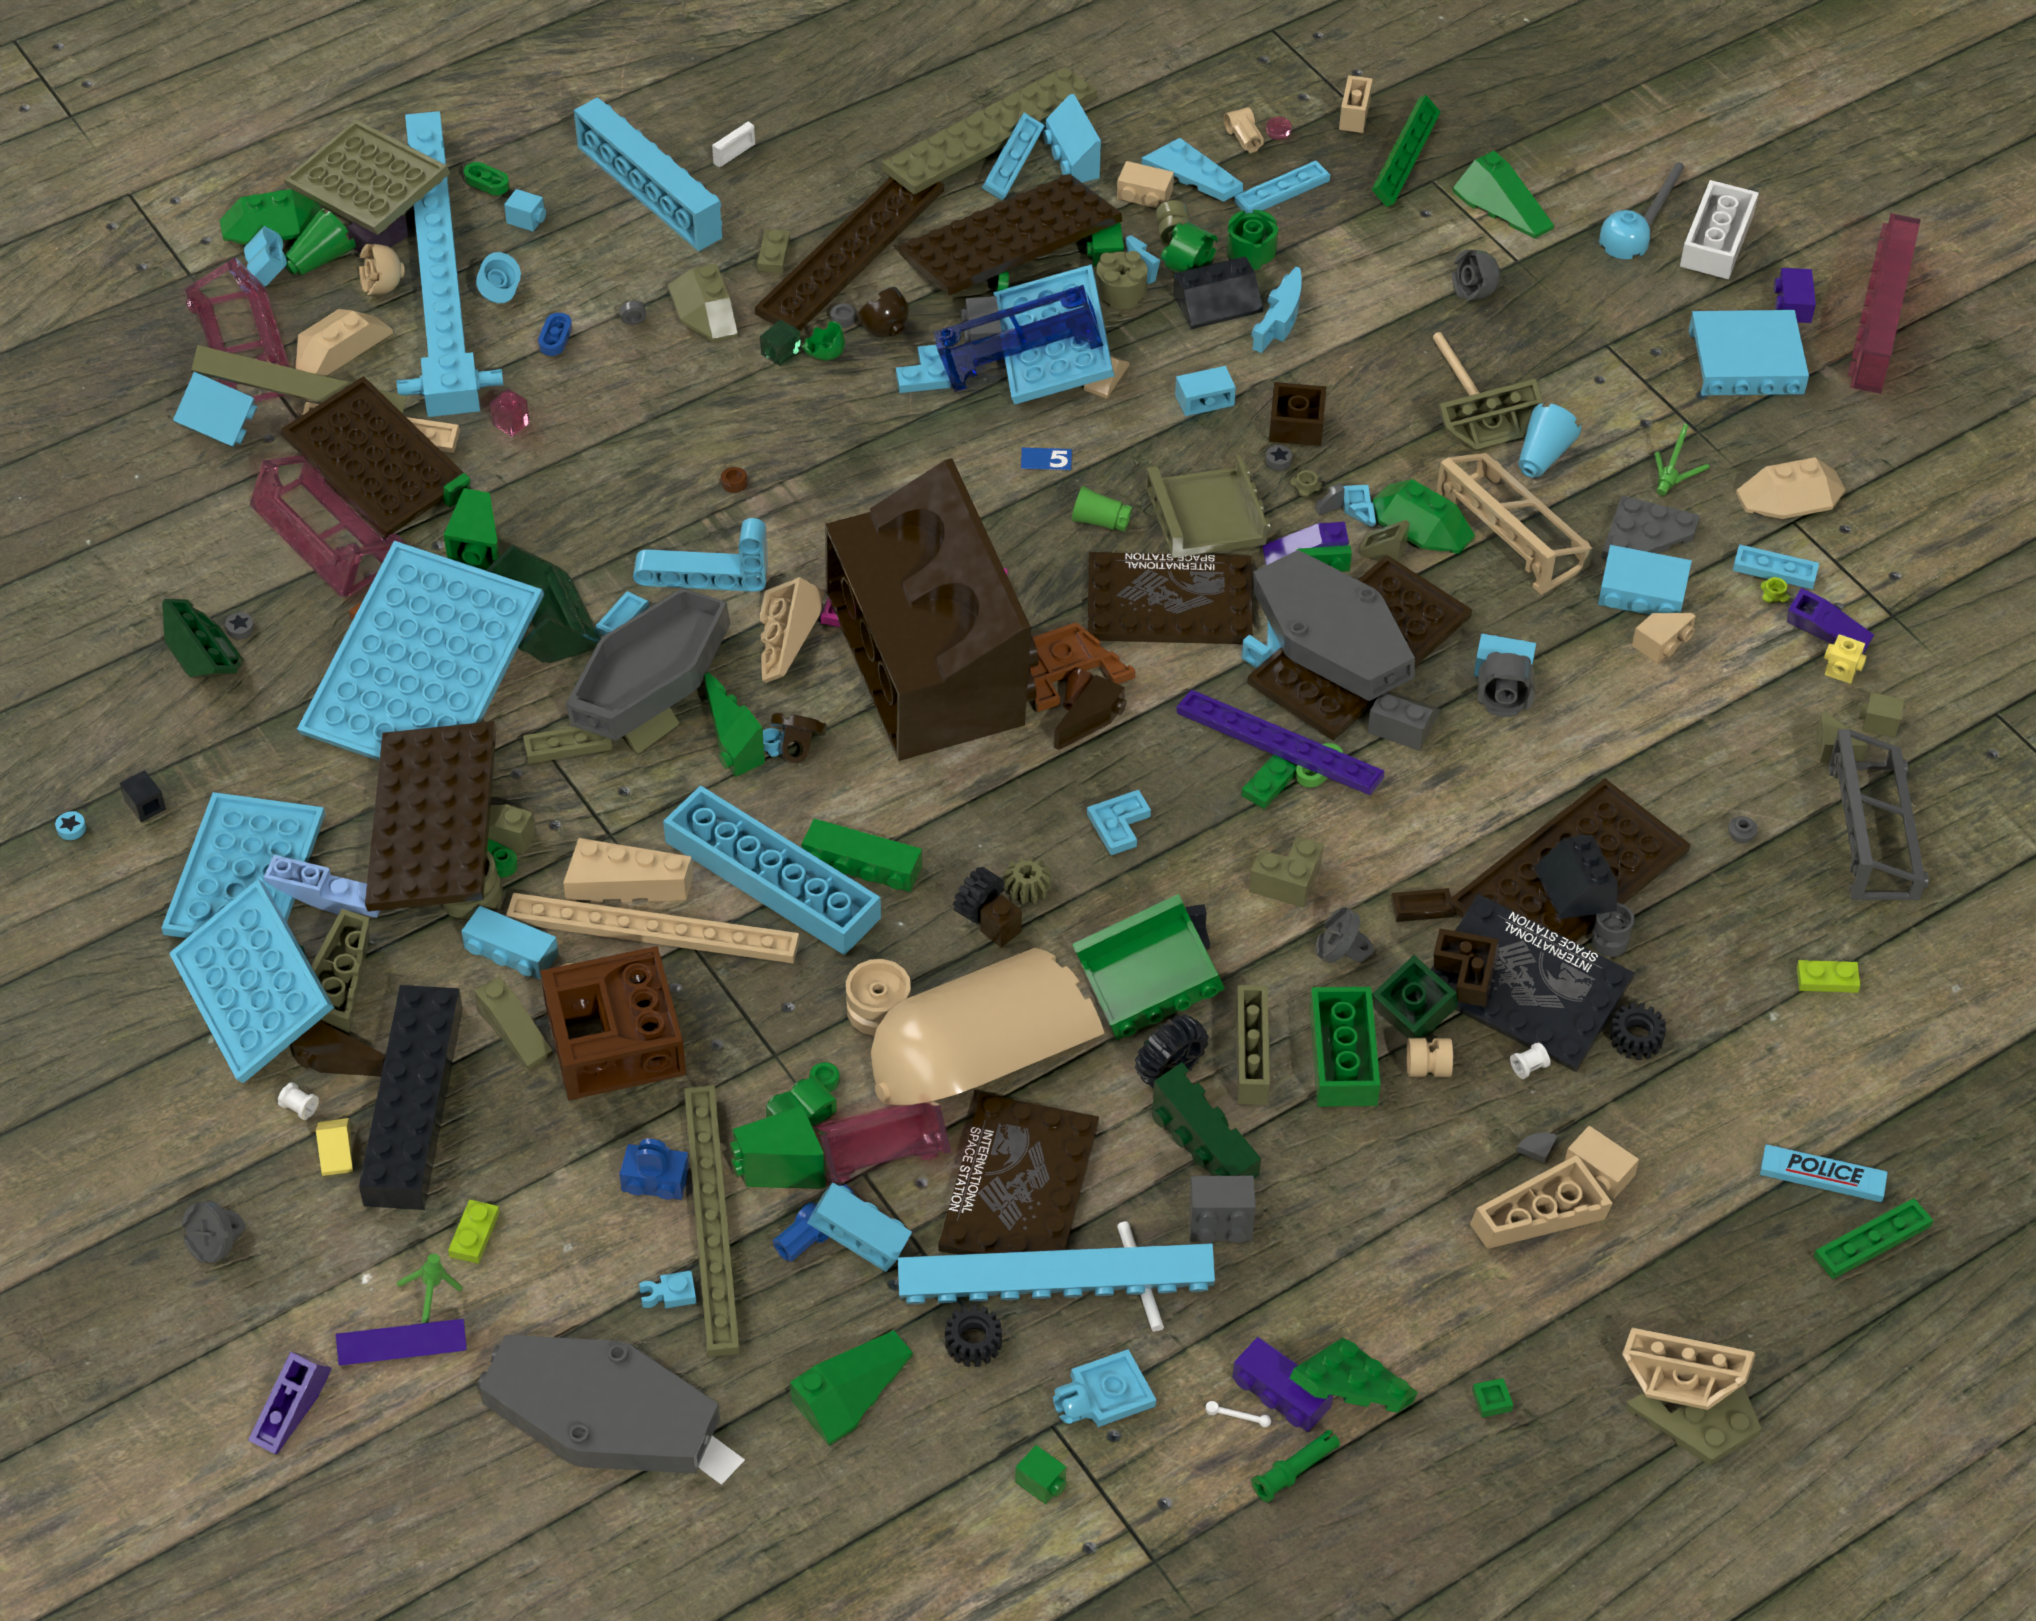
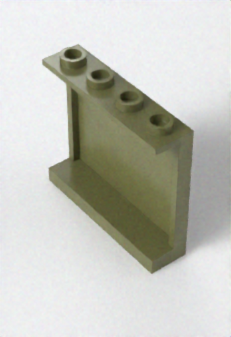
M1236 455L1235 468L1162 478L1157 466L1147 468L1146 489L1172 558L1266 545L1267 533L1271 531L1270 521L1268 517H1264L1262 500H1258L1256 497V485L1250 481L1249 467L1243 464L1240 455Z

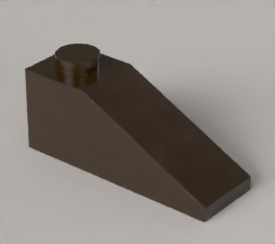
M1095 675L1056 727L1054 732V748L1060 750L1111 724L1117 714L1121 715L1125 710L1127 700H1125V687Z
M320 1020L292 1043L295 1060L304 1068L310 1067L320 1073L378 1077L382 1075L385 1060L383 1053Z

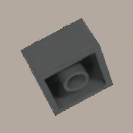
M1191 1176L1188 1209L1190 1241H1199L1201 1243H1211L1213 1241L1241 1243L1252 1241L1256 1208L1254 1176Z

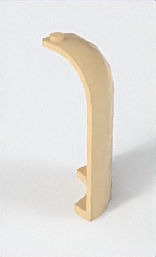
M1033 948L907 998L889 1010L876 1029L871 1050L873 1076L876 1082L875 1092L877 1097L886 1105H914L935 1101L973 1089L1105 1033L1091 999H1084L1077 985H1079L1080 981L1067 966L1062 968L1058 965L1053 954L1042 949Z

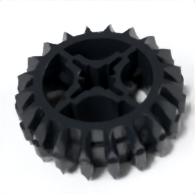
M1187 1014L1177 1015L1173 1020L1168 1019L1164 1025H1159L1158 1029L1151 1033L1148 1040L1144 1041V1046L1139 1049V1055L1135 1058L1136 1064L1134 1068L1140 1078L1152 1088H1154L1155 1080L1181 1062L1189 1071H1192L1194 1065L1199 1063V1058L1205 1054L1204 1049L1208 1046L1207 1041L1209 1038L1207 1031L1197 1019L1194 1020Z

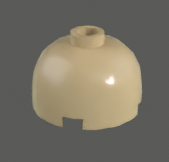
M366 244L363 247L360 258H365L364 266H359L360 283L363 291L368 292L367 295H384L393 291L399 284L400 278L404 276V264L400 262L396 252L388 246L379 244Z

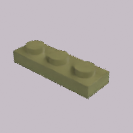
M577 727L523 735L528 764L612 750L611 739Z

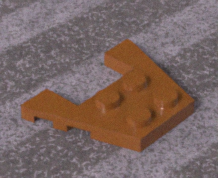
M1076 622L1032 637L1039 658L1038 666L1029 668L1036 687L1037 697L1034 702L1037 713L1060 705V696L1052 683L1067 678L1075 669L1087 671L1100 666L1107 678L1117 684L1135 678L1136 671L1132 666H1126L1119 661L1117 654L1104 649L1097 638Z

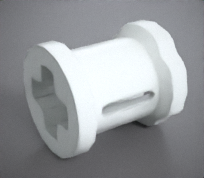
M1535 1043L1531 1045V1049L1521 1054L1515 1053L1511 1055L1510 1062L1517 1076L1525 1079L1529 1076L1530 1072L1540 1067L1546 1068L1550 1066V1057L1542 1044Z
M293 1082L288 1083L278 1097V1105L280 1107L292 1109L303 1120L309 1119L319 1104V1098L316 1095L304 1093Z

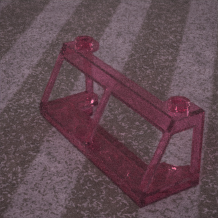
M236 257L185 289L188 298L186 304L193 314L197 313L200 315L209 348L234 353L263 346L265 353L256 357L257 360L290 367L265 286ZM229 270L243 291L208 298L199 289ZM248 296L261 340L225 348L212 305ZM221 379L214 380L237 390V383ZM270 392L252 397L255 399V402L285 395Z
M302 455L262 461L250 506L341 597L349 596L374 581L378 572L353 585L363 555L372 554L382 564L394 541L407 545L397 534H390L386 541H384L326 484V479ZM304 463L300 477L283 487L278 475L279 466ZM299 485H303L340 523L318 535L280 496ZM346 528L364 547L360 548L356 543L347 544V547H338L334 551L324 539Z

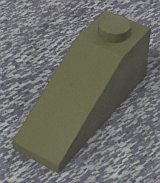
M507 804L491 805L488 838L516 853L524 855L536 834L533 812Z
M500 976L474 991L478 1013L527 1069L553 1054L552 1049L515 993Z

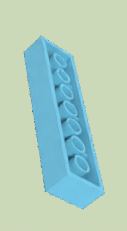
M598 97L574 110L577 145L582 152L698 252L722 239L721 202L716 195H712L704 188L701 182L692 178L669 155H665L658 149L655 143L646 139L638 129L633 128L624 117L619 116L609 104H605Z
M701 785L663 821L665 842L686 856H691V859L843 955H846L881 919L880 896Z

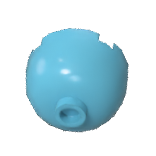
M1629 210L1616 211L1603 222L1599 243L1600 246L1602 244L1605 247V252L1608 255L1619 259H1632L1633 255L1639 253L1640 256L1643 255L1649 247L1650 227L1641 214Z

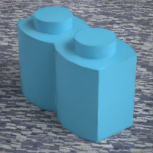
M266 226L244 248L250 279L255 283H261L265 286L286 266V257L282 251V238L279 233Z

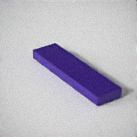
M464 1318L336 1333L339 1366L467 1350Z

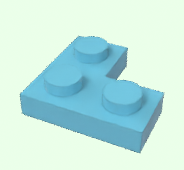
M943 344L919 346L918 358L920 365L896 367L899 393L951 388V379Z
M1136 790L1087 807V816L1109 854L1114 855L1137 847V839L1129 824L1151 817V809L1141 792Z

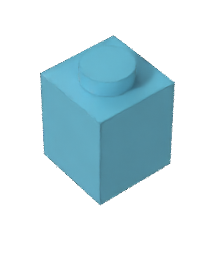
M518 189L513 192L504 204L507 224L534 231L539 223L544 221L546 216L543 197Z

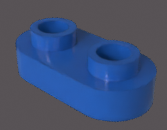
M553 313L547 317L538 338L539 349L543 354L555 356L563 352L572 331V322L569 315Z

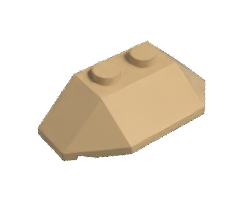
M338 309L298 334L296 369L327 376L393 334V329L376 316Z
M1813 457L1766 466L1736 490V495L1747 513L1753 514L1756 512L1763 516L1786 519L1832 510L1841 496L1844 495L1846 489L1834 469L1818 458Z
M1637 1328L1631 1329L1622 1353L1623 1358L1646 1397L1709 1410L1747 1382L1756 1356L1755 1352Z

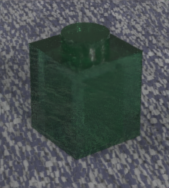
M780 319L760 335L761 355L781 366L801 350L800 331Z

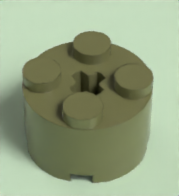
M1129 251L1104 253L1101 255L1100 261L1097 264L1096 284L1099 299L1102 303L1104 300L1110 304L1111 308L1124 310L1134 308L1138 305V301L1142 298L1144 300L1147 292L1148 269L1140 253Z

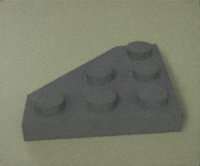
M1622 495L1601 558L1607 560L1610 545L1659 554L1669 550L1671 545L1679 542L1683 544L1693 541L1700 515Z

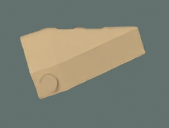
M801 577L766 590L764 593L760 622L764 624L765 631L761 634V642L765 643V650L761 655L762 681L766 683L781 678L786 674L823 608L824 591Z

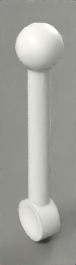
M1210 1401L1206 1404V1412L1209 1415L1220 1413L1257 1422L1262 1427H1268L1271 1424V1418L1268 1415L1259 1417L1219 1407L1215 1401Z

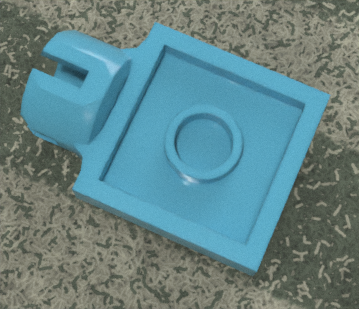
M1129 1349L1071 1369L1070 1377L1073 1381L1057 1387L1054 1390L1055 1395L1053 1396L1057 1413L1064 1411L1066 1413L1059 1416L1064 1423L1071 1424L1089 1418L1096 1423L1097 1427L1148 1410L1156 1405V1398Z

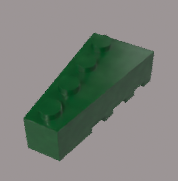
M1182 1062L1154 1081L1153 1120L1159 1127H1164L1172 1135L1173 1140L1179 1147H1184L1192 1155L1193 1160L1198 1166L1204 1167L1212 1176H1254V1179L1259 1176L1260 1156L1237 1128L1232 1130L1228 1128L1229 1124L1223 1111L1218 1106L1214 1109L1210 1106L1204 1096L1206 1091L1199 1082L1193 1085L1185 1074L1189 1070Z

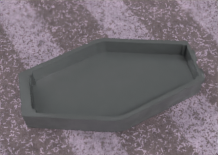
M1299 550L1253 571L1254 593L1285 655L1292 661L1368 701L1415 678V657L1382 595L1376 589Z
M681 588L606 634L598 642L566 703L571 726L617 741L693 693L701 685L704 674L707 673L731 624L727 602Z
M506 1335L501 1345H497L494 1348L491 1356V1365L487 1372L484 1371L478 1381V1390H480L482 1404L568 1463L579 1467L696 1473L720 1421L719 1404L630 1344L620 1341Z

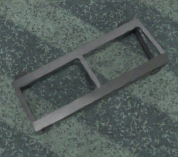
M1838 729L1828 767L1830 776L1839 779L1852 856L1850 873H1853V876H1855L1853 885L1849 886L1851 900H1920L1923 889L1928 888L1929 877L1928 872L1923 871L1906 778L1908 772L1907 760L1903 759L1900 747L1850 729ZM1851 737L1889 750L1886 761L1855 762ZM1857 770H1894L1901 808L1861 794ZM1862 802L1891 811L1903 817L1913 874L1872 859ZM1876 868L1911 880L1909 892H1865L1871 869Z

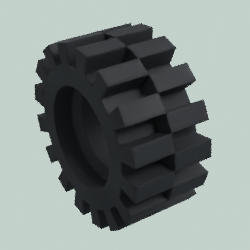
M985 867L976 868V871L970 873L969 878L966 877L964 879V885H960L958 888L960 892L955 895L957 900L953 902L956 912L976 924L981 921L982 907L988 901H993L1004 891L1003 886L1005 885L1002 878Z
M1630 1003L1629 1008L1625 1005L1622 1006L1620 1012L1616 1011L1612 1020L1609 1035L1610 1040H1612L1611 1045L1613 1048L1618 1046L1617 1052L1620 1055L1624 1051L1627 1052L1626 1058L1631 1059L1632 1055H1636V1060H1641L1642 1055L1649 1059L1652 1053L1656 1055L1659 1052V1048L1661 1049L1663 1045L1666 1021L1661 1019L1662 1014L1659 1011L1654 1014V1007L1650 1006L1648 1010L1644 1009V1003H1640L1639 1008H1636L1635 1003ZM1639 1026L1647 1030L1649 1035L1644 1037L1634 1036L1627 1031V1028Z
M972 1305V1310L970 1311L967 1310V1306L961 1307V1314L955 1310L952 1313V1318L949 1317L947 1319V1326H945L946 1349L948 1348L949 1356L955 1355V1362L960 1363L963 1359L964 1366L970 1367V1362H975V1367H980L981 1360L988 1364L991 1362V1356L995 1359L998 1356V1350H1001L1002 1346L1000 1319L996 1320V1314L992 1311L988 1315V1308L984 1306L981 1311H977V1305ZM968 1329H979L985 1333L986 1337L981 1342L969 1343L964 1341L961 1335Z

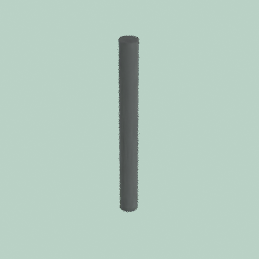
M1680 162L1674 165L1644 216L1649 227L1684 170V165Z

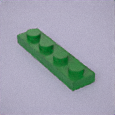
M1913 1198L1815 1250L1813 1257L1833 1280L1929 1229L1934 1220L1917 1200Z

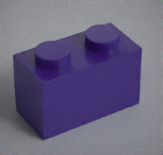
M1781 268L1779 278L1774 280V293H1778L1775 310H1795L1797 323H1811L1816 306L1812 269Z

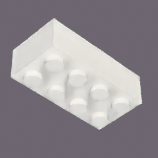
M1710 180L1685 241L1680 267L1729 279L1753 219L1759 192Z

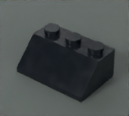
M1246 256L1174 274L1173 296L1191 329L1263 312L1256 274Z
M1577 835L1571 838H1564L1535 866V873L1559 919L1617 911L1618 881L1592 835Z

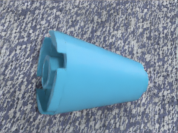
M1542 403L1538 404L1532 411L1518 462L1521 472L1527 477H1540L1581 434V425L1577 427L1575 424L1577 418L1558 405L1550 404L1549 407H1542Z

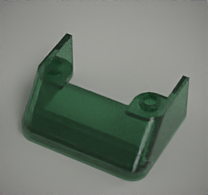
M512 544L485 570L542 589L544 593L532 618L535 629L520 642L519 650L536 657L543 663H554L596 648L601 638L571 577L562 568Z

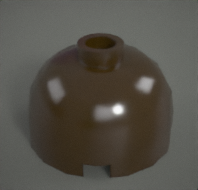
M891 287L880 292L878 295L881 298L877 301H868L857 315L860 324L869 333L877 337H885L890 334L892 336L898 335L904 330L905 326L903 324L908 319L909 306L907 300L897 287Z

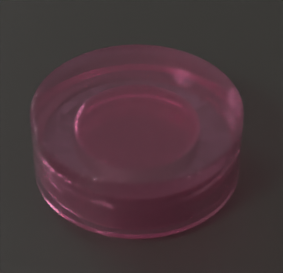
M1284 117L1271 118L1267 122V135L1276 140L1286 139L1291 134V122Z

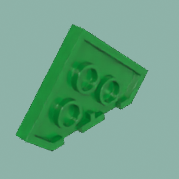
M1344 1337L1295 1367L1290 1376L1291 1380L1314 1397L1327 1399L1330 1394L1343 1397L1344 1403L1369 1407L1370 1402L1385 1405L1386 1411L1396 1413L1413 1403L1418 1394L1404 1379L1394 1375L1381 1362L1368 1356L1354 1342Z

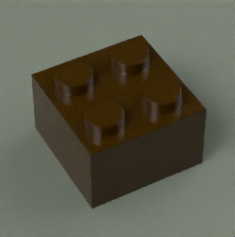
M1274 382L1269 442L1321 446L1327 386Z

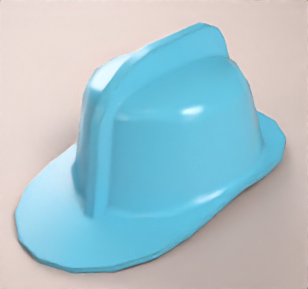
M495 252L488 255L482 262L476 279L479 292L486 299L494 303L510 301L520 281V267L516 260L508 254Z

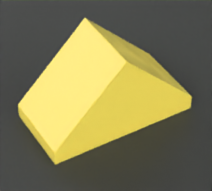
M349 1118L318 1122L316 1136L322 1176L353 1172Z

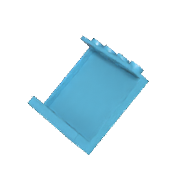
M1795 310L1692 311L1689 334L1690 337H1695L1702 372L1703 385L1701 396L1805 394L1809 374Z

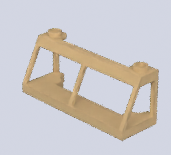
M1487 453L1448 457L1440 462L1436 493L1455 504L1459 502L1465 504L1526 560L1525 570L1528 573L1533 571L1536 577L1533 588L1541 595L1590 567L1593 547H1591L1590 543L1582 539ZM1478 460L1476 473L1470 476L1455 464ZM1486 476L1492 482L1498 483L1503 478L1527 500L1499 503L1476 480ZM1534 506L1572 540V548L1551 550L1507 509ZM1575 554L1580 560L1579 564L1552 580L1555 557Z

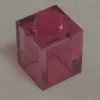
M506 389L490 402L493 425L509 436H514L530 423L527 400L512 390Z

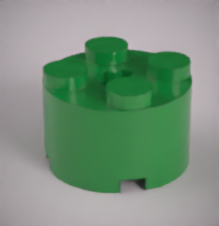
M1244 210L1234 214L1228 224L1227 257L1236 259L1246 256L1253 270H1258L1262 265L1270 262L1277 252L1278 227L1276 219L1271 214L1262 210H1253V213H1245Z
M1190 222L1185 224L1178 223L1173 230V239L1170 245L1166 246L1161 254V260L1165 261L1166 268L1178 273L1211 265L1216 253L1213 242L1218 243L1217 236Z

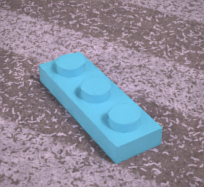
M1739 544L1733 571L1766 579L1777 577L1783 579L1787 584L1813 589L1819 563Z

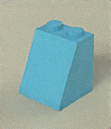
M194 372L173 421L177 425L235 448L236 443L242 444L247 432L243 427L247 419H253L257 405H254L255 399Z

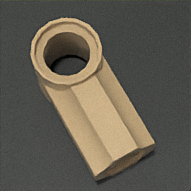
M1246 107L1224 114V124L1227 132L1230 135L1235 134L1244 150H1247L1249 153L1258 151L1263 145L1264 138L1255 125L1252 110Z

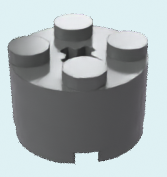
M1490 653L1479 669L1478 700L1480 704L1483 703L1491 714L1501 717H1512L1518 715V711L1524 708L1527 710L1531 707L1534 701L1535 672L1530 658L1513 653Z

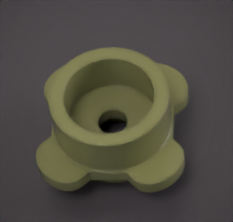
M1309 470L1301 471L1297 474V478L1291 479V486L1296 487L1299 495L1307 497L1314 491L1322 489V483L1318 482L1317 475Z

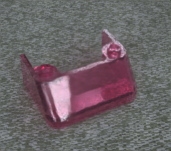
M933 1101L914 1105H892L812 1127L824 1152L825 1178L831 1183H841L850 1180L849 1174L854 1173L857 1169L906 1156H920L921 1160H928L938 1157V1151L945 1154L951 1153L941 1106Z

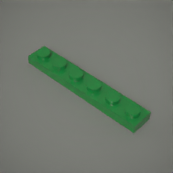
M1426 94L1418 98L1371 189L1386 207L1395 203L1441 113Z

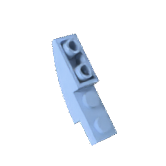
M274 855L264 876L265 882L285 894L339 915L341 909L377 918L380 912H367L365 906L366 883L330 875V868Z

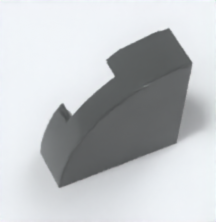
M1341 483L1330 487V492L1322 500L1319 498L1315 506V510L1319 515L1343 507L1345 489Z
M1535 1133L1527 1136L1518 1145L1517 1152L1545 1164L1557 1142L1558 1135Z

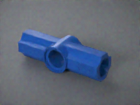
M841 1184L838 1185V1186H844V1187H846L847 1189H849V1190L851 1191L852 1195L855 1196V1194L853 1193V1190L850 1189L846 1184H845V1185H841ZM811 1202L805 1205L797 1214L795 1222L773 1240V1246L785 1261L789 1260L792 1262L814 1242L822 1243L829 1238V1236L807 1223L818 1203Z

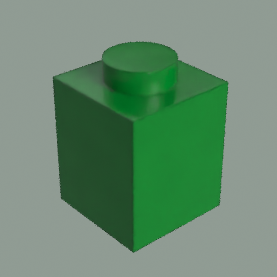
M1035 1445L1015 1467V1483L1046 1505L1053 1496L1058 1497L1064 1491L1067 1485L1066 1466Z

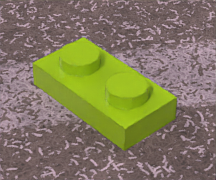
M1798 960L1797 976L1799 991L1859 992L1860 979L1857 962Z
M469 1199L448 1249L449 1257L479 1264L499 1216V1206Z

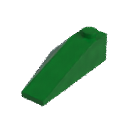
M1496 151L1475 159L1453 187L1452 192L1468 206L1474 209L1480 207L1488 211V216L1494 219L1498 216L1508 221L1510 227L1534 239L1554 229V224L1517 173Z
M709 672L705 673V693L720 750L719 759L725 769L729 768L735 777L765 764L763 727L745 705L738 706L737 698L733 694L727 696L724 686Z
M893 1330L816 1364L790 1381L791 1401L830 1446L858 1426L861 1422V1417L870 1406L876 1403L879 1399V1394L888 1383L895 1379L913 1356V1352Z

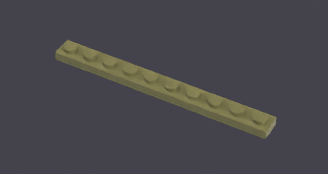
M715 1085L684 1088L708 1357L740 1354Z

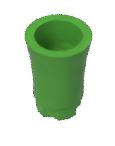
M1082 486L1073 510L1072 522L1087 523L1125 532L1132 513V507Z

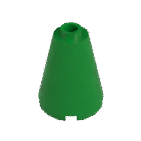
M322 208L316 213L285 255V267L292 275L297 273L302 276L351 252L356 247L353 238L349 241L346 237V234L349 232L333 213L328 211L325 214V208Z

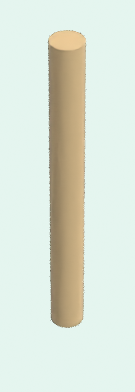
M1441 332L1434 334L1433 340L1468 395L1480 393Z

